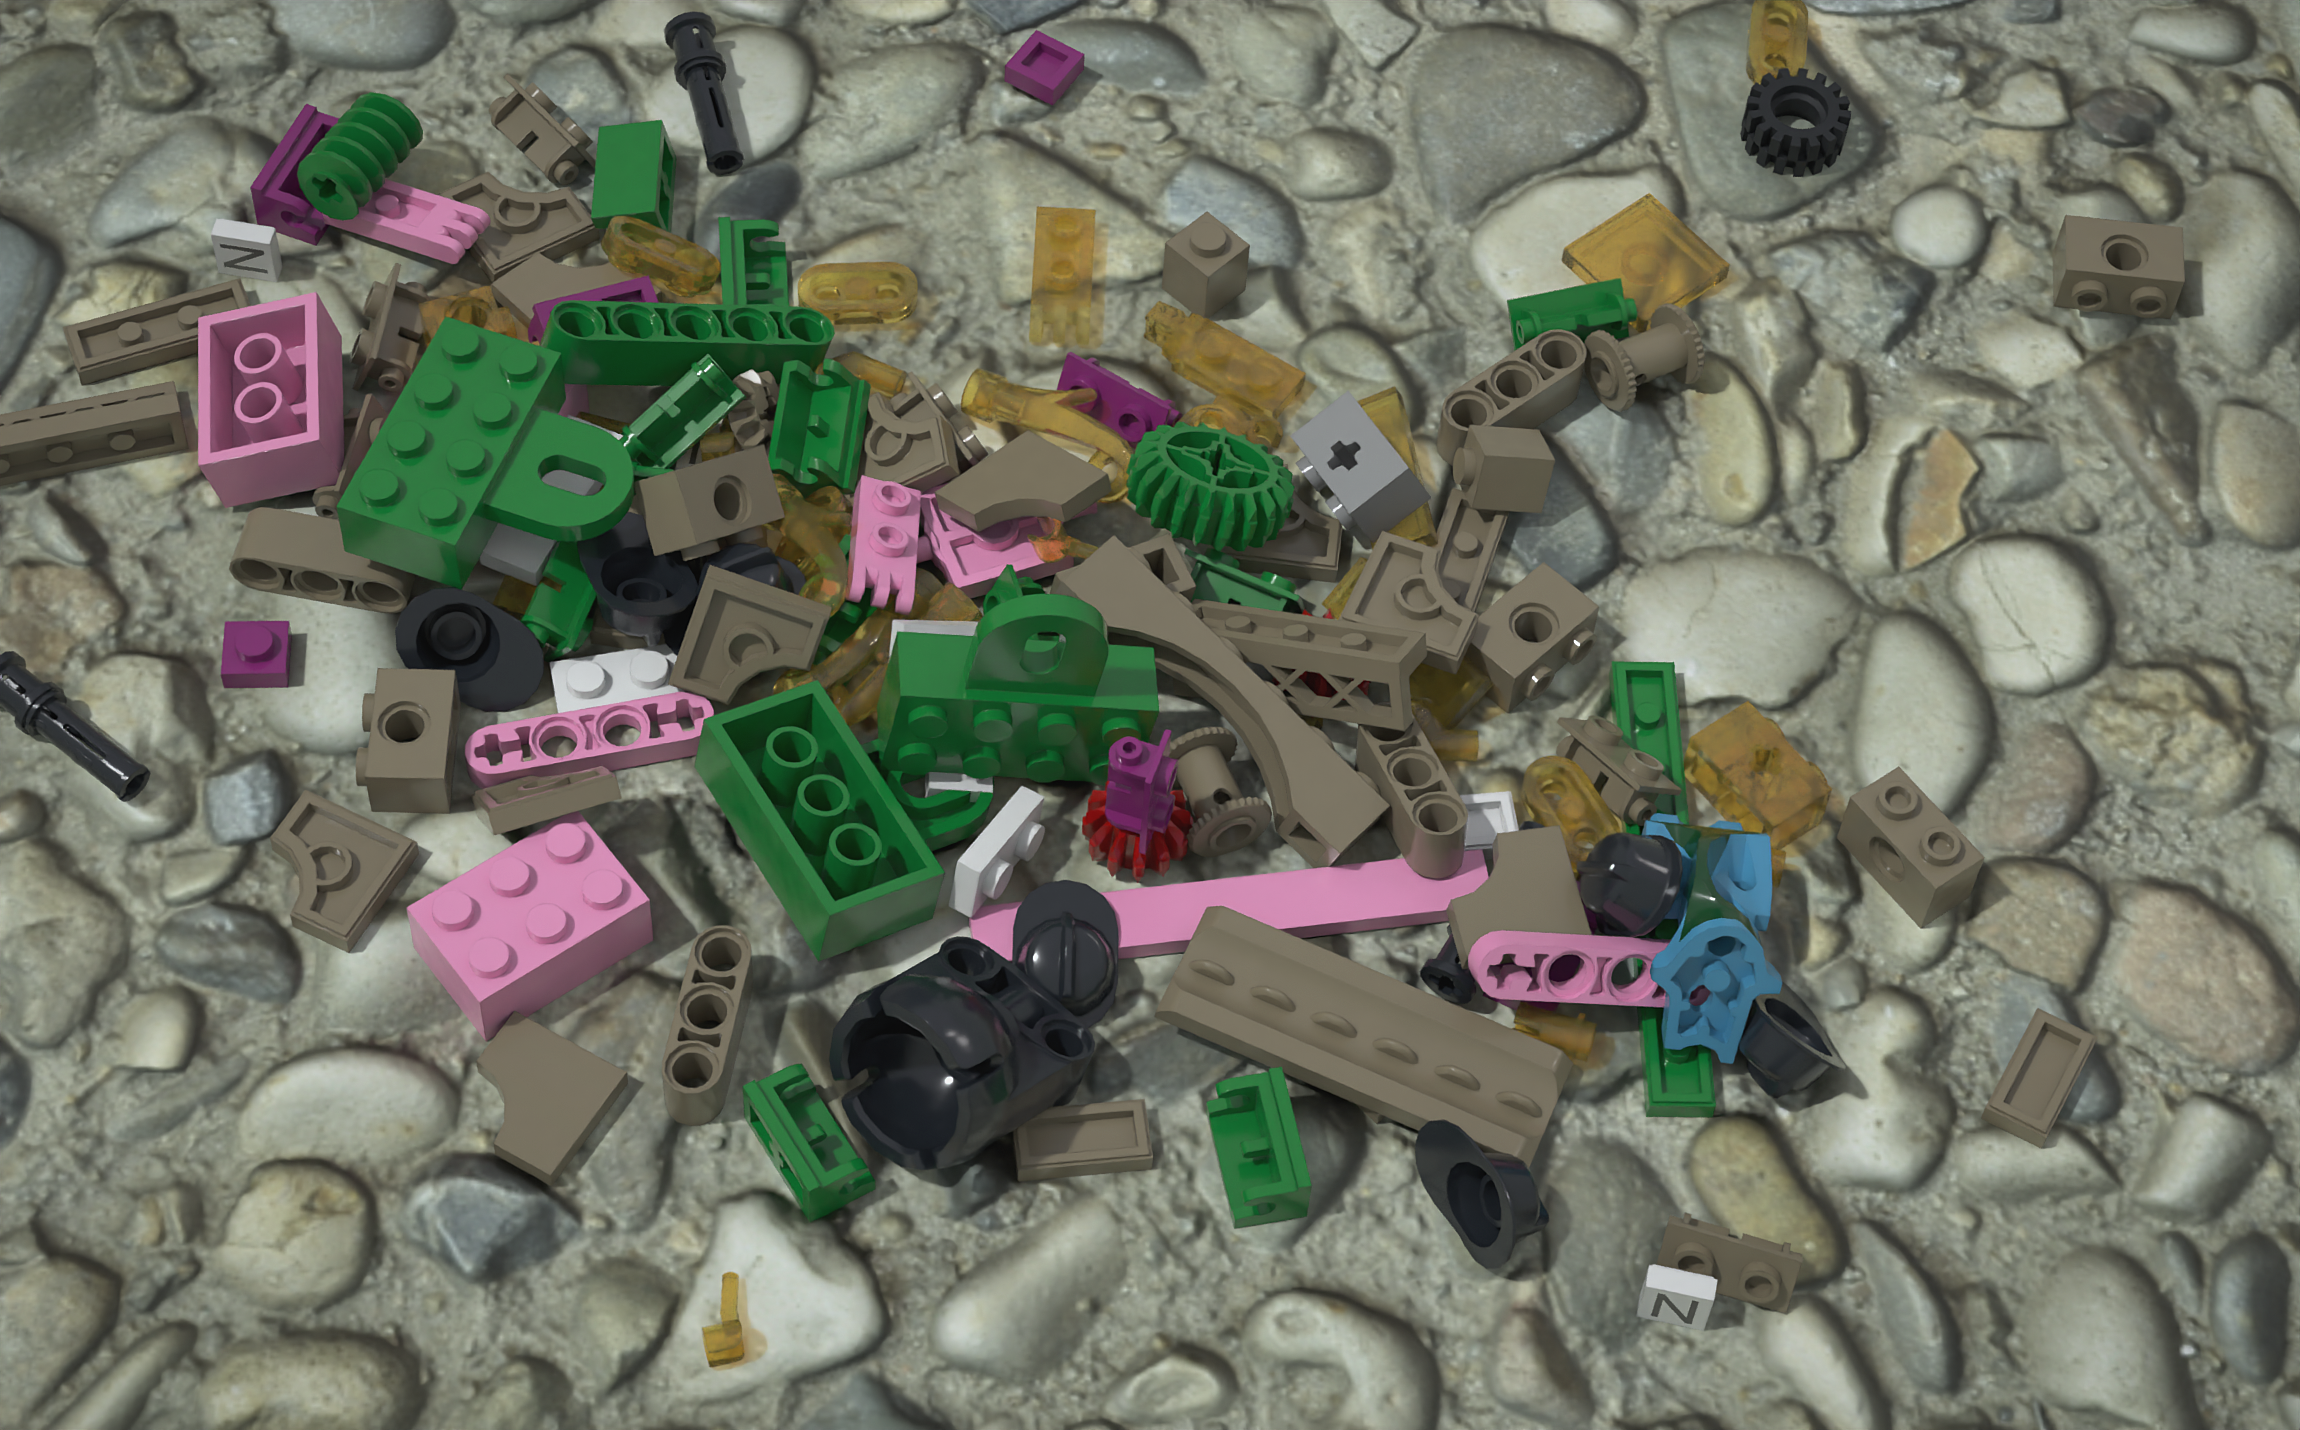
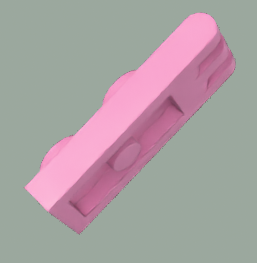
M385 179V184L377 192L372 193V199L364 207H358L359 213L353 219L342 221L330 218L322 213L325 224L450 264H457L465 255V249H469L478 239V234L483 233L491 222L488 214L480 208Z
M861 475L854 493L846 600L859 603L866 587L871 589L870 606L884 609L889 594L896 595L895 612L909 615L915 593L921 502L920 490L904 487L896 482L882 481Z

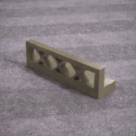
M170 381L0 414V486L189 449L175 382Z
M1194 599L1191 602L1196 610L1197 617L1217 636L1224 637L1232 642L1241 653L1245 664L1247 662L1262 664L1280 682L1276 687L1285 695L1289 707L1296 714L1405 731L1413 722L1409 676L1427 657L1426 633ZM1305 671L1320 673L1338 692L1332 698L1317 696L1299 676ZM1172 677L1174 694L1204 699L1190 686ZM1364 680L1389 684L1391 707L1375 705L1357 686Z

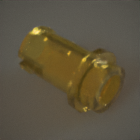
M1520 1001L1513 1022L1516 1025L1512 1029L1562 1050L1574 1063L1575 1059L1588 1062L1598 1024L1586 1021L1587 1014L1581 1012L1577 1018Z

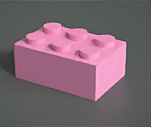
M317 292L199 317L198 466L225 508L336 485L344 462L342 336Z
M579 811L557 818L406 907L414 949L486 1042L496 1036L514 1011L525 1017L530 1016L653 941L650 899Z

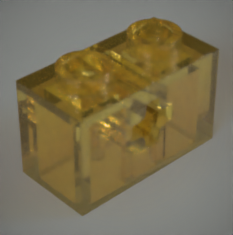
M1749 701L1697 732L1689 739L1684 758L1685 777L1726 821L1741 823L1744 831L1767 833L1770 836L1771 855L1821 824L1832 791L1824 774L1814 763L1805 761L1786 741L1778 724L1768 717H1763Z

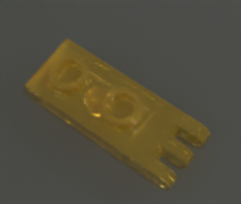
M1037 206L1029 342H1041L1044 333L1043 324H1054L1053 343L1065 344L1066 325H1076L1075 338L1077 344L1089 345L1096 214L1094 209Z

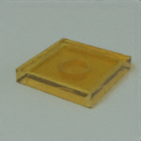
M1650 193L1564 247L1561 259L1586 284L1621 278L1624 299L1633 298L1637 307V320L1629 322V324L1639 333L1651 328L1652 313L1655 312L1654 309L1658 308V306L1667 303L1676 305L1679 308L1684 307L1726 279L1730 264Z

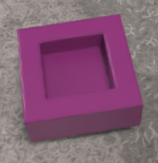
M1036 30L1005 65L1004 81L1053 106L1084 70L1085 54Z
M225 621L221 678L224 688H288L292 643L289 621Z

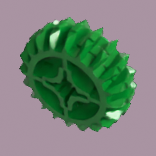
M1177 422L1174 427L1158 425L1155 431L1145 432L1141 442L1137 444L1135 453L1131 454L1126 471L1128 474L1126 482L1128 487L1127 499L1136 505L1135 512L1141 517L1151 518V526L1155 529L1170 531L1173 539L1182 537L1191 540L1195 547L1200 543L1211 545L1216 551H1221L1224 546H1229L1237 552L1244 551L1247 545L1253 548H1263L1266 541L1276 540L1280 529L1284 527L1286 518H1289L1294 502L1292 495L1295 486L1291 483L1293 474L1283 467L1284 460L1277 455L1268 454V447L1266 445L1253 444L1248 441L1246 434L1237 436L1227 432L1225 427L1220 430L1209 428L1203 422L1199 423L1197 427L1190 426L1185 422Z

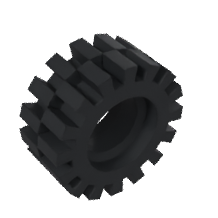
M1783 68L1778 70L1776 79L1769 72L1762 76L1760 84L1755 82L1752 86L1746 103L1740 135L1741 141H1746L1745 150L1749 156L1758 152L1756 163L1763 168L1771 161L1775 163L1774 173L1783 175L1785 167L1793 168V177H1803L1805 167H1808L1812 175L1822 172L1823 164L1830 168L1836 162L1837 155L1840 156L1851 119V111H1848L1850 102L1847 95L1840 97L1842 88L1836 82L1826 87L1827 76L1819 72L1813 80L1806 78L1808 69L1798 68L1797 75L1790 76L1789 69ZM1797 116L1809 121L1815 127L1808 129L1793 128L1780 122L1777 117Z

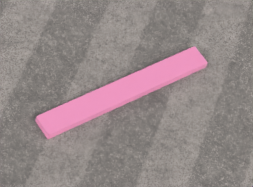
M1480 849L1464 851L1462 866L1457 872L1448 877L1436 879L1423 877L1414 872L1405 859L1400 858L1101 892V894L1115 912L1118 926V959L1185 952L1206 908L1210 906L1228 907L1298 938L1449 921L1446 909L1450 900L1474 892L1489 879L1483 850ZM1023 901L981 906L971 918L968 917L971 938L984 943L1012 963L1013 926L1017 909Z

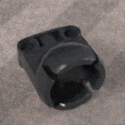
M956 936L947 939L941 945L938 953L894 978L877 984L857 995L833 1029L829 1062L832 1077L835 1081L852 1080L861 1071L867 1069L869 1077L866 1082L847 1092L842 1097L841 1103L850 1123L876 1152L900 1167L916 1170L943 1169L969 1161L985 1151L989 1145L1048 1108L1069 1104L1074 1099L1095 1048V1040L1091 1032L1070 1011L1014 964L979 940Z

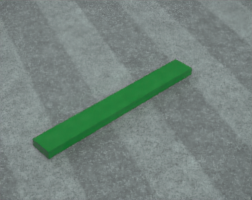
M1612 661L1609 681L1613 723L1623 731L1621 739L1631 748L1645 752L1661 762L1664 766L1662 774L1682 790L1679 795L1659 794L1654 803L1657 808L1656 813L1677 815L1682 823L1689 825L1674 662ZM1621 819L1622 832L1642 835L1644 826H1639L1636 823L1627 824ZM1663 919L1657 927L1646 935L1633 938L1672 940L1679 928L1678 919ZM1633 957L1634 979H1636L1642 971L1643 961ZM1637 1006L1646 1117L1712 1118L1716 1102L1711 1049L1701 1044L1688 1046L1681 1050L1664 1048L1661 1030L1664 1007Z

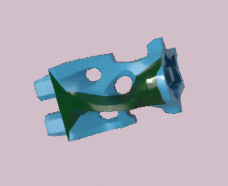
M1655 813L1651 816L1650 820H1645L1642 835H1661L1675 841L1681 852L1683 867L1679 892L1671 910L1664 918L1678 919L1679 928L1665 950L1656 954L1650 968L1651 979L1666 991L1661 1028L1663 1045L1667 1049L1681 1050L1688 1046L1701 1044L1715 1050L1721 1063L1733 1064L1753 999L1760 994H1780L1782 987L1780 974L1771 963L1765 960L1758 931L1767 930L1771 912L1772 864L1770 836L1767 833L1744 831L1741 823L1718 820L1715 824L1704 827L1686 825L1679 820L1677 815ZM1699 985H1705L1710 990L1707 1000L1702 1005L1694 1006L1690 1003L1689 999L1691 992Z

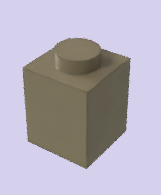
M1207 211L1165 243L1162 289L1205 322L1245 291L1250 245Z
M1469 425L1464 448H1458L1454 456L1453 478L1455 483L1460 485L1471 509L1542 513L1555 458L1538 429Z

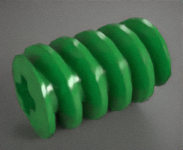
M370 92L360 95L351 105L350 109L341 116L338 123L325 134V138H322L312 149V152L300 162L297 176L300 188L307 200L319 212L330 218L342 221L353 219L359 213L358 207H364L372 199V193L377 192L385 184V178H389L397 170L398 163H402L410 155V149H414L423 140V129L418 118L407 106L386 94Z

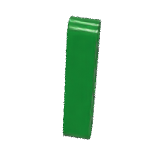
M570 300L562 301L554 306L539 346L561 353L565 384L673 386L692 369L691 365L695 361L698 363L707 354L716 361L731 380L753 369L756 373L770 371L774 376L776 384H780L784 362L799 360L811 367L814 373L818 374L835 332L834 326L826 316L806 307Z

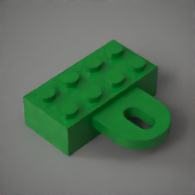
M445 316L336 506L344 551L458 589H463L498 523L543 538L567 542L596 537L617 525L627 514L634 498L635 488L632 460L623 444L610 433L595 426L558 415L566 400L561 353ZM563 470L598 481L604 485V488L594 495L583 496L548 485L542 481V478L552 471Z
M1033 594L1005 601L989 610L980 619L973 636L897 631L877 703L880 770L902 771L909 775H923L929 772L958 773L976 779L997 776L1030 778L1036 782H1051L1055 780L1086 781L1105 786L1108 781L1109 750L1111 746L1124 737H1135L1140 741L1148 743L1158 717L1159 700L1154 647L1108 645L1107 625L1102 614L1083 600L1060 594ZM1044 631L1060 634L1058 641L1028 640L1030 636Z
M818 680L705 718L703 720L694 766L818 962L933 919L945 871L932 851L959 842L976 832L987 817L993 793L980 792L977 801L970 802L972 791L946 790L926 798H917L909 795L904 791L902 785L923 778L925 774L909 775L902 771L880 770L878 739L860 744Z

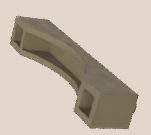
M1113 535L1061 581L1055 594L1083 600L1102 614L1107 625L1108 645L1154 647L1155 667L1190 686L1219 710L1241 736L1260 769L1271 800L1276 832L1313 868L1333 866L1372 829L1390 805L1381 797L1380 790L1374 781L1366 774L1355 771L1335 752L1331 740L1324 732L1316 727L1309 726L1289 707L1285 695L1278 687L1270 682L1263 681L1243 662L1241 653L1232 642L1224 637L1217 636L1197 617L1194 606L1186 597L1178 592H1172L1152 573L1148 561L1140 552L1131 547H1126Z

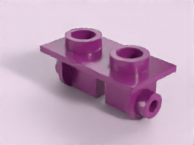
M1072 352L1067 353L1052 404L1135 450L1145 432L1155 431L1158 425L1174 427L1177 422H1181L1183 416L1181 412L1175 410L1176 404L1170 399L1163 401L1141 388L1138 389L1130 385L1129 381L1101 367L1099 360L1093 357L1085 360Z
M1167 729L1163 733L1159 746L1140 741L1135 737H1124L1115 742L1109 750V784L1107 786L1105 815L1107 820L1116 828L1140 834L1139 853L1142 854L1146 853L1154 831L1165 833L1174 808L1175 795H1171L1170 792L1175 781L1179 761L1169 757L1172 731Z

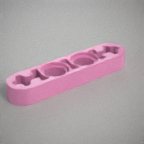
M675 692L490 725L478 729L469 737L465 744L467 773L475 785L484 789L529 775L537 777L556 776L603 766L609 771L691 757L697 755L703 720L714 716V709L710 701L703 696L691 692ZM690 717L694 729L682 731L678 719ZM657 721L660 737L652 739L650 722ZM618 725H629L635 727L640 732L639 738L627 746L613 745L605 739V735L611 728ZM556 736L571 738L577 744L572 753L558 758L546 755L541 748L548 739ZM529 744L531 760L524 762L521 745ZM500 751L503 763L497 766H490L487 753Z
M1506 930L1493 931L1480 937L1472 946L1468 955V967L1480 988L1490 997L1498 999L1664 1007L1666 991L1651 979L1650 968L1656 954L1665 950L1671 940ZM1503 954H1509L1516 965H1504L1500 970V975L1495 976L1489 966L1500 964ZM1568 954L1580 957V967L1572 978L1562 982L1549 979V969L1557 958ZM1633 957L1643 961L1642 971L1633 982L1626 985H1617L1611 982L1612 972L1619 962ZM1524 967H1531L1532 978ZM1699 985L1691 992L1690 1003L1694 1006L1702 1005L1707 1000L1710 990L1705 985Z

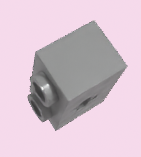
M1349 391L1290 435L1305 455L1296 462V465L1317 492L1328 485L1334 495L1325 503L1347 531L1358 524L1372 543L1378 540L1382 531L1388 532L1431 499V496Z

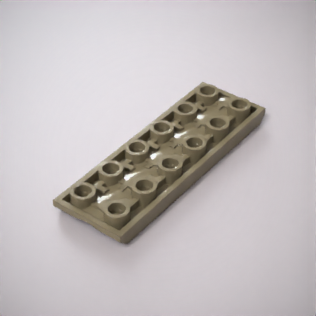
M1210 906L1206 908L1154 1016L1269 1067H1282L1283 1073L1418 1131L1431 1120L1445 1119L1458 1125L1465 1131L1483 1153H1509L1524 1161L1528 1168L1531 1165L1573 1065L1569 1057L1562 1050L1225 906Z

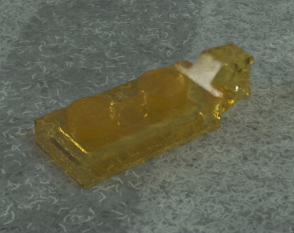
M1158 301L1145 316L1144 338L1161 347V354L1171 362V371L1268 426L1274 423L1304 387L1306 373L1206 317L1203 319L1201 315L1194 313L1187 317L1183 311L1161 301Z

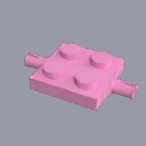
M946 484L933 487L921 493L919 519L924 528V536L918 538L917 563L928 560L934 562V565L943 572L956 603L987 594L1007 564L1013 565L1017 579L1030 577L1033 580L1054 575L1057 572L1074 566V553L1064 534L1062 521L1050 517H1020L998 522L978 532L939 510L935 492ZM1096 502L1072 519L1097 513Z

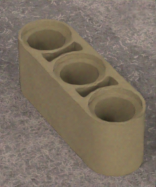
M1561 329L1546 331L1451 392L1445 398L1442 406L1436 441L1437 452L1441 458L1453 466L1457 449L1460 447L1464 448L1469 425L1535 429L1571 405L1578 396L1587 355L1585 344L1580 337L1572 332Z
M266 507L253 509L248 514L229 566L232 576L243 585L252 589L389 614L401 612L407 606L417 577L415 574L345 552L339 520Z
M1390 702L1375 703V705L1391 707ZM1412 714L1413 722L1405 731L1358 724L1355 758L1356 771L1370 777L1379 788L1381 797L1390 805L1381 817L1405 861L1414 872L1423 877L1436 879L1448 877L1456 873L1462 866L1464 858L1468 812L1466 805L1414 715Z
M728 925L713 926L705 929L696 937L692 945L662 1060L665 1106L670 1116L677 1122L688 1126H701L711 1122L721 1113L725 1105L753 992L751 944L744 933ZM719 964L735 966L728 971H715L711 969ZM704 1021L721 1023L718 1027L712 1029L695 1027ZM689 1079L707 1081L704 1085L697 1088H687L680 1085Z

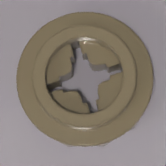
M751 369L732 380L746 398L727 417L737 441L744 450L764 445L768 457L780 384H776L774 376L770 371L756 373ZM767 411L771 421L767 419L761 420L759 415Z

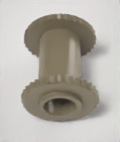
M1667 303L1658 306V308L1654 309L1655 312L1652 313L1651 329L1620 342L1604 330L1595 331L1587 336L1584 343L1587 352L1584 364L1585 373L1592 390L1605 406L1619 412L1628 410L1629 407H1632V403L1635 402V392L1637 391L1635 386L1671 373L1677 382L1686 383L1687 385L1696 382L1700 378L1705 363L1702 340L1693 321L1681 308Z
M1222 727L1196 729L1176 738L1170 743L1169 757L1179 761L1173 786L1182 787L1197 818V822L1192 824L1193 827L1189 829L1190 833L1186 835L1188 847L1192 853L1203 857H1218L1246 847L1266 830L1272 816L1271 808L1267 801L1257 797H1243L1227 765V762L1232 760L1231 757L1235 755L1237 750V739L1232 731Z

